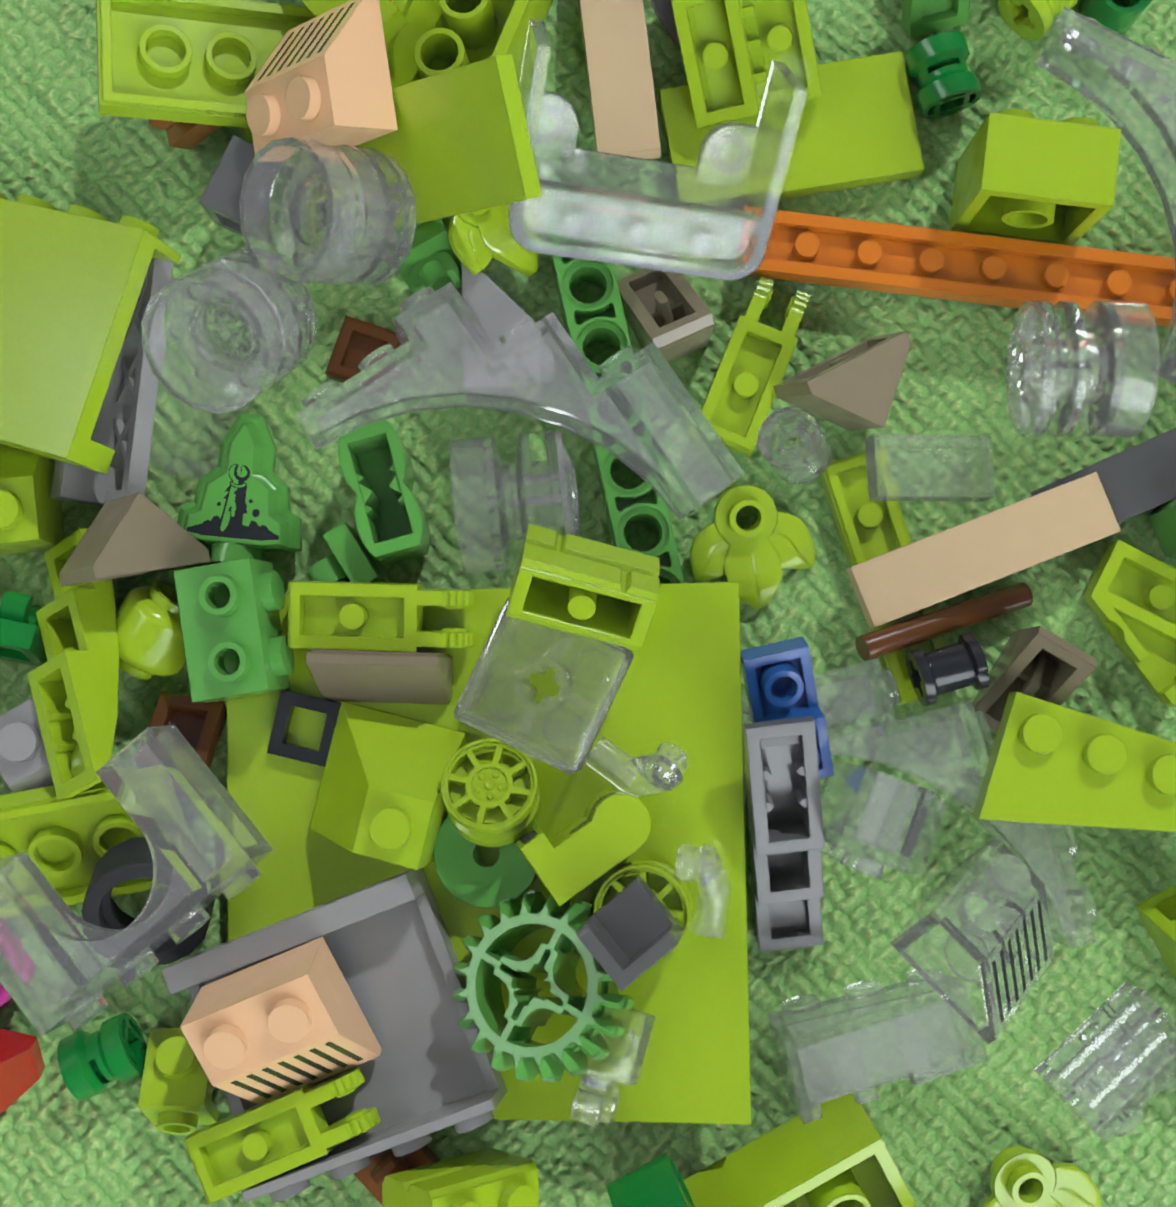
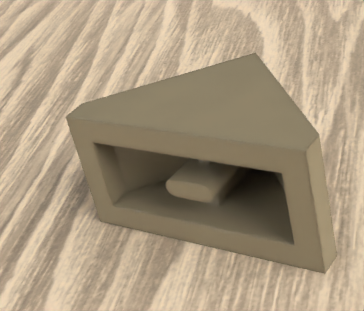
M669 258L617 280L623 310L651 371L708 346L715 325L712 312Z
M907 331L869 337L773 386L777 398L846 430L884 428L911 345Z
M141 492L105 502L60 571L59 577L61 587L174 570L211 561L208 548Z
M1042 626L1013 631L989 673V687L979 690L969 707L968 715L998 732L1009 692H1019L1061 706L1095 670L1098 659Z

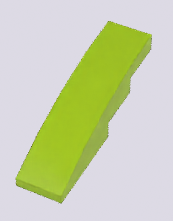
M79 528L44 553L55 600L36 612L47 662L27 674L57 800L70 799L108 778L118 716L119 643L112 579L61 587L59 577L60 571L88 528Z

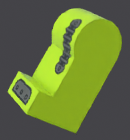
M605 790L596 794L588 802L584 815L581 818H578L549 840L535 826L514 843L548 893L552 895L560 907L637 851L647 841L651 831V817L647 807L638 798L620 790Z

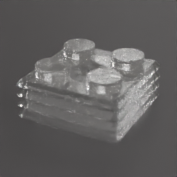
M508 597L454 710V717L567 774H573L582 769L634 658V654L631 650L622 646L507 617ZM549 667H552L556 671L554 681L560 685V690L557 696H546L540 703L535 699L537 688L529 683L530 677L533 673L545 674Z

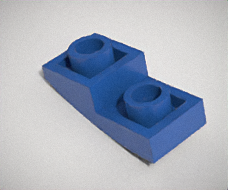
M804 637L741 650V668L752 722L813 716L816 727L819 779L834 776L826 720L818 706L809 645Z

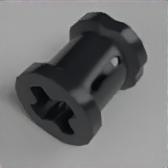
M971 632L959 635L955 644L922 653L918 648L906 651V665L911 684L923 706L935 704L937 696L964 687L972 685L975 690L989 687L990 678L987 661L980 643Z

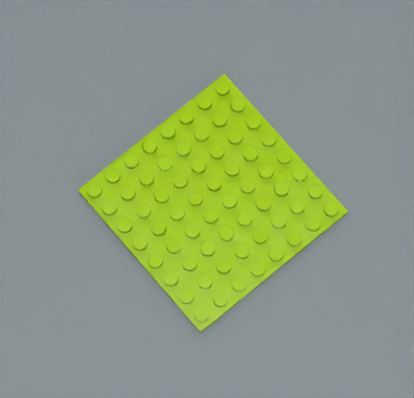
M739 582L659 584L657 605L639 651L507 617L506 611L511 588L471 589L474 590V603L463 609L423 606V630L461 627L465 630L473 631V647H422V650L417 651V653H447L449 657H453L452 698L450 703L444 705L347 702L468 733L466 744L480 739L497 738L519 746L530 757L536 769L541 806L535 823L548 840L578 818H581L584 815L588 802L600 792L620 790L638 798L647 807L651 817V831L647 841L633 854L570 899L571 905L578 899L586 900L592 903L594 914L595 899L603 883L623 864L642 858H648V860L659 861L664 864L667 863L677 869L689 884L693 900V918L680 946L667 957L657 961L624 990L621 991L619 989V994L631 996L635 1004L632 1009H615L613 1016L619 1019L626 1028L621 1037H612L602 1033L610 1054L601 1060H594L587 1056L588 1070L586 1073L572 1076L564 1069L562 1079L557 1082L545 1083L540 1073L532 1081H520L515 1076L514 1066L508 1071H500L507 1092L495 1110H492L493 1119L751 1125ZM285 594V605L283 609L279 610L282 634L288 637V594ZM293 648L295 666L293 673L289 674V690L324 698L306 664V653H310L311 649ZM316 649V650H336V649ZM349 650V651H368V650ZM383 651V652H401V651ZM281 691L227 700L228 941L411 870V868L353 853L310 829L325 767L267 753ZM294 706L286 743L319 750L327 714ZM483 749L475 752L474 755L495 752V749ZM503 750V753H506V754H510V755H512V756H515V755H513V754H511V753H508V752H506V751ZM479 845L480 858L485 863L495 864L499 859L498 847ZM435 862L423 867L458 961L470 962L473 954L465 948L461 940L465 939L468 935L483 938L484 934L478 917H481L483 914H493L500 918L499 907H476L457 899L443 885L438 876ZM538 876L529 889L524 892H542L546 900L550 895ZM524 893L516 898L521 905ZM548 927L529 934L516 945L511 953L516 956L531 958L541 943H549L556 929ZM580 957L576 967V980L579 986L587 993V973L584 961ZM529 973L537 978L536 989H543L538 993L539 997H557L549 992L551 988L550 981H543L549 977L548 973ZM502 981V998L507 1010L509 991L506 984ZM554 1012L545 1026H537L531 1039L542 1044L552 1043L564 1036L578 1019L571 1015H559ZM229 1105V1114H233Z

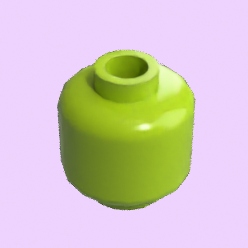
M155 581L151 586L135 587L126 595L116 613L119 667L129 675L144 680L150 679L152 675L163 677L175 675L186 663L176 586L163 581Z

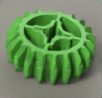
M527 891L524 893L522 905L516 899L506 898L499 901L500 918L493 914H483L481 917H478L484 937L468 935L465 939L461 940L465 948L473 956L470 962H457L452 967L458 975L467 976L466 989L459 988L450 997L455 1002L468 1003L470 1009L469 1012L461 1017L457 1025L463 1030L479 1028L480 1031L475 1037L471 1049L475 1050L478 1054L494 1050L491 1068L500 1072L508 1071L514 1066L515 1076L520 1081H532L540 1073L545 1083L557 1082L562 1079L564 1069L572 1076L582 1075L588 1070L587 1056L594 1060H601L610 1054L602 1033L612 1037H621L626 1031L623 1023L613 1016L615 1009H632L635 1004L631 996L619 994L618 986L576 935V931L593 915V905L586 900L580 899L571 905L569 899L559 907L551 894L546 900L542 892ZM548 927L556 929L549 943H541L531 958L516 956L511 953L516 945L529 934ZM580 957L584 961L587 973V993L579 986L576 980V967ZM529 973H548L549 977L543 981H550L551 988L549 992L557 997H539L538 993L543 989H536L537 978ZM502 981L506 984L509 991L507 1010L502 998ZM554 1012L559 1015H571L578 1019L564 1036L552 1043L542 1044L531 1039L537 1026H545Z

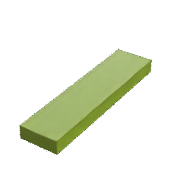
M880 447L818 467L817 470L849 567L912 543ZM931 605L871 628L870 631L873 632L933 612L934 607ZM943 635L879 657L895 706L919 700L908 674L906 651L918 648L922 653L945 647Z

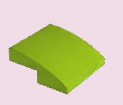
M671 0L697 129L757 115L760 111L823 97L806 0Z

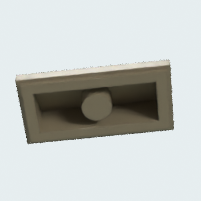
M311 649L310 653H306V664L321 695L327 700L445 705L450 703L452 698L453 657H449L447 653Z

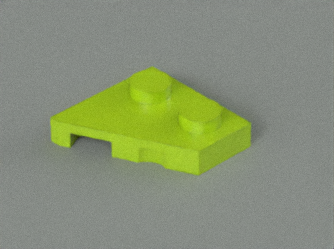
M1121 540L1112 541L1109 543L1083 599L1161 703L1169 707H1176V568Z

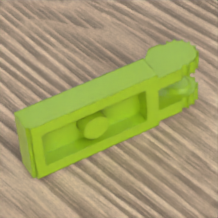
M762 275L746 315H740L692 432L693 436L748 458L751 457L775 399L776 393L773 386L781 383L799 338L795 337V334L811 296L797 290L795 296L791 297L784 313L785 321L781 331L762 324L758 320L762 310L767 308L774 291L772 288L774 280Z
M290 581L288 582V648L417 652L422 650V647H473V631L465 630L461 627L423 630V606L463 609L466 606L473 605L474 590L423 589V584Z
M360 1067L346 1070L313 1087L310 1083L197 1130L184 1138L183 1141L208 1204L327 1155L337 1144L358 1136L381 1123L376 1106H373L371 1108L358 1109L328 1126L320 1107L321 1103L335 1097L340 1098L348 1095L364 1083L365 1079Z

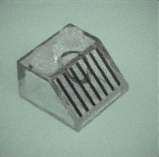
M997 836L993 837L954 867L890 943L987 1044L998 1038L1054 959L1045 883Z

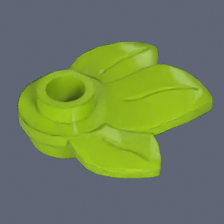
M529 200L442 218L449 226L447 237L451 248L462 264L473 275H477L485 269L492 258L529 277L537 272L540 253L533 230L541 224V218Z
M750 484L736 485L720 496L714 508V521L695 535L690 549V565L695 581H709L725 575L727 582H739L740 600L755 610L763 608L776 594L782 580L783 568L797 570L812 568L815 563L816 554L810 532L802 520L795 515L777 511L772 497L763 489ZM745 506H753L757 512L755 523L747 528L739 527L736 522L738 511Z
M1011 1146L998 1153L992 1161L990 1167L992 1194L981 1207H1100L1101 1197L1096 1184L1076 1164H1051L1037 1150L1023 1146Z

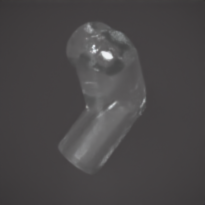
M603 736L592 749L584 764L621 791L634 797H641L672 791L682 782V774L688 769L689 761L684 750L672 743L660 744L655 753L631 757Z
M703 843L702 848L692 844H683L678 848L675 875L681 881L697 882L690 932L705 937L724 938L731 884L720 854L715 847Z

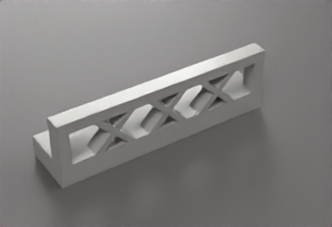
M154 258L151 260L91 436V440L115 450L107 475L55 460L51 498L103 507L107 501L141 492L145 496L172 262Z

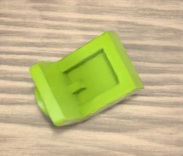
M150 1028L138 1101L139 1109L153 1125H157L156 1129L167 1134H191L197 1131V1125L216 1123L219 1110L212 1101L213 1086L181 1029Z

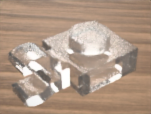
M633 1008L614 1009L612 1016L623 1023L626 1031L621 1037H612L602 1033L610 1052L605 1059L594 1060L587 1056L588 1070L582 1075L580 1086L572 1104L570 1118L593 1127H598L599 1122L611 1125L619 1100L618 1082L625 1085L638 1083L655 1020L654 1015Z

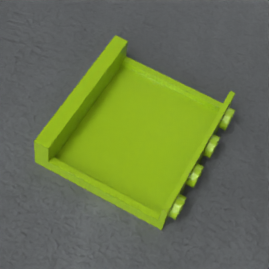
M0 193V445L107 475L115 450L91 440L95 424L152 258L178 264L181 254L158 239L160 233L158 228L130 216H121L118 224L109 222L103 215L79 205L70 204L67 212L58 211L50 203L31 195L20 193L16 201L7 200V197Z

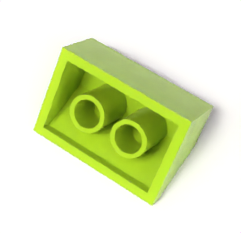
M394 0V5L409 22L386 44L392 88L493 56L506 54L513 55L519 83L553 0Z

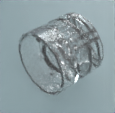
M292 137L275 139L256 153L244 176L239 199L240 229L248 254L259 270L277 282L380 285L397 274L410 254L416 231V200L408 175L394 157L382 151L367 147L356 148L352 145L332 146L322 141Z
M240 249L221 254L210 262L202 264L196 270L181 275L166 283L149 299L141 321L142 346L153 374L172 396L194 409L220 414L242 409L308 358L316 339V312L306 286L289 266L268 253Z
M1027 300L1017 313L1008 347L1006 369L1007 401L1010 419L1015 432L1022 437H1039L1046 431L1054 437H1065L1073 432L1078 423L1081 432L1089 437H1132L1140 433L1150 418L1157 394L1160 370L1159 336L1155 317L1148 305L1140 301L1095 300L1086 308L1083 314L1078 303L1070 300H1060L1054 306L1045 300Z
M561 429L545 431L548 460L533 462L529 432L519 433L516 445V462L513 464H502L499 449L493 436L450 440V472L454 516L461 564L465 575L507 571L510 562L511 541L524 540L529 523L556 530L557 534L562 536L566 533L578 536L581 522L575 465L572 463L562 440Z

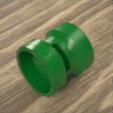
M947 31L928 37L912 46L904 56L910 77L918 80L920 91L916 99L921 115L925 119H937L960 112L973 105L982 96L976 73L969 71L967 68L966 60L970 52L963 32Z
M124 1012L102 1022L98 1031L88 1033L81 1030L61 1039L57 1047L60 1072L71 1094L76 1099L84 1101L105 1091L108 1083L116 1079L126 1083L143 1076L147 1045L137 1022L130 1014Z

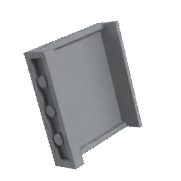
M423 868L419 870L411 869L189 956L161 969L170 995L188 988L192 1002H194L202 986L323 936L382 1048L379 1057L355 1066L360 1067L365 1079L364 1083L348 1095L340 1098L335 1097L320 1104L328 1126L358 1109L371 1108L373 1106H376L381 1123L358 1136L337 1144L327 1155L246 1188L242 1192L244 1202L270 1194L272 1202L283 1201L307 1189L311 1185L309 1179L330 1171L334 1180L341 1179L367 1167L371 1163L369 1157L371 1155L391 1148L395 1157L403 1156L432 1141L430 1133L452 1125L457 1134L465 1133L486 1124L494 1118L492 1110H495L506 1094L507 1088L501 1072L491 1068L493 1051L478 1054L475 1050L471 1049L474 1039L480 1031L479 1028L463 1030L457 1025L461 1017L469 1012L470 1009L468 1003L455 1002L450 996L459 988L466 989L467 982L464 976L458 975L452 968L459 961ZM328 1078L313 1083L312 1087ZM225 1091L233 1115L258 1105Z

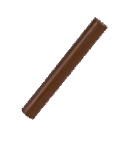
M1020 582L858 636L855 642L856 649L861 659L868 661L1028 607L1033 602V595L1029 586L1024 582Z

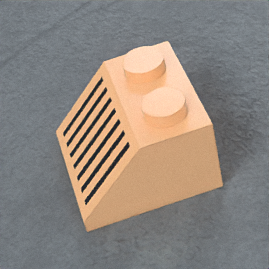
M350 0L288 30L245 90L247 100L246 118L249 129L252 132L255 157L320 160L398 130L379 0Z
M323 936L202 986L180 1026L212 1086L258 1105L308 1083L313 1084L377 1058L381 1055L382 1051Z

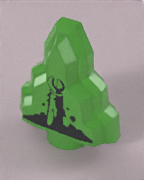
M245 413L238 415L221 441L217 467L199 478L194 501L180 507L177 523L200 543L211 547L210 563L216 564L249 557L263 561L264 552L302 551V519L291 512L290 487L275 474L277 448L265 417L262 415Z

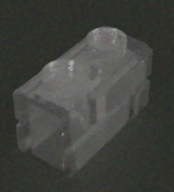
M1125 982L1034 1071L1075 1116L1104 1142L1113 1134L1116 1137L1124 1136L1134 1130L1144 1117L1142 1106L1159 1090L1169 1091L1176 1087V1023L1171 1020V1017L1149 994Z

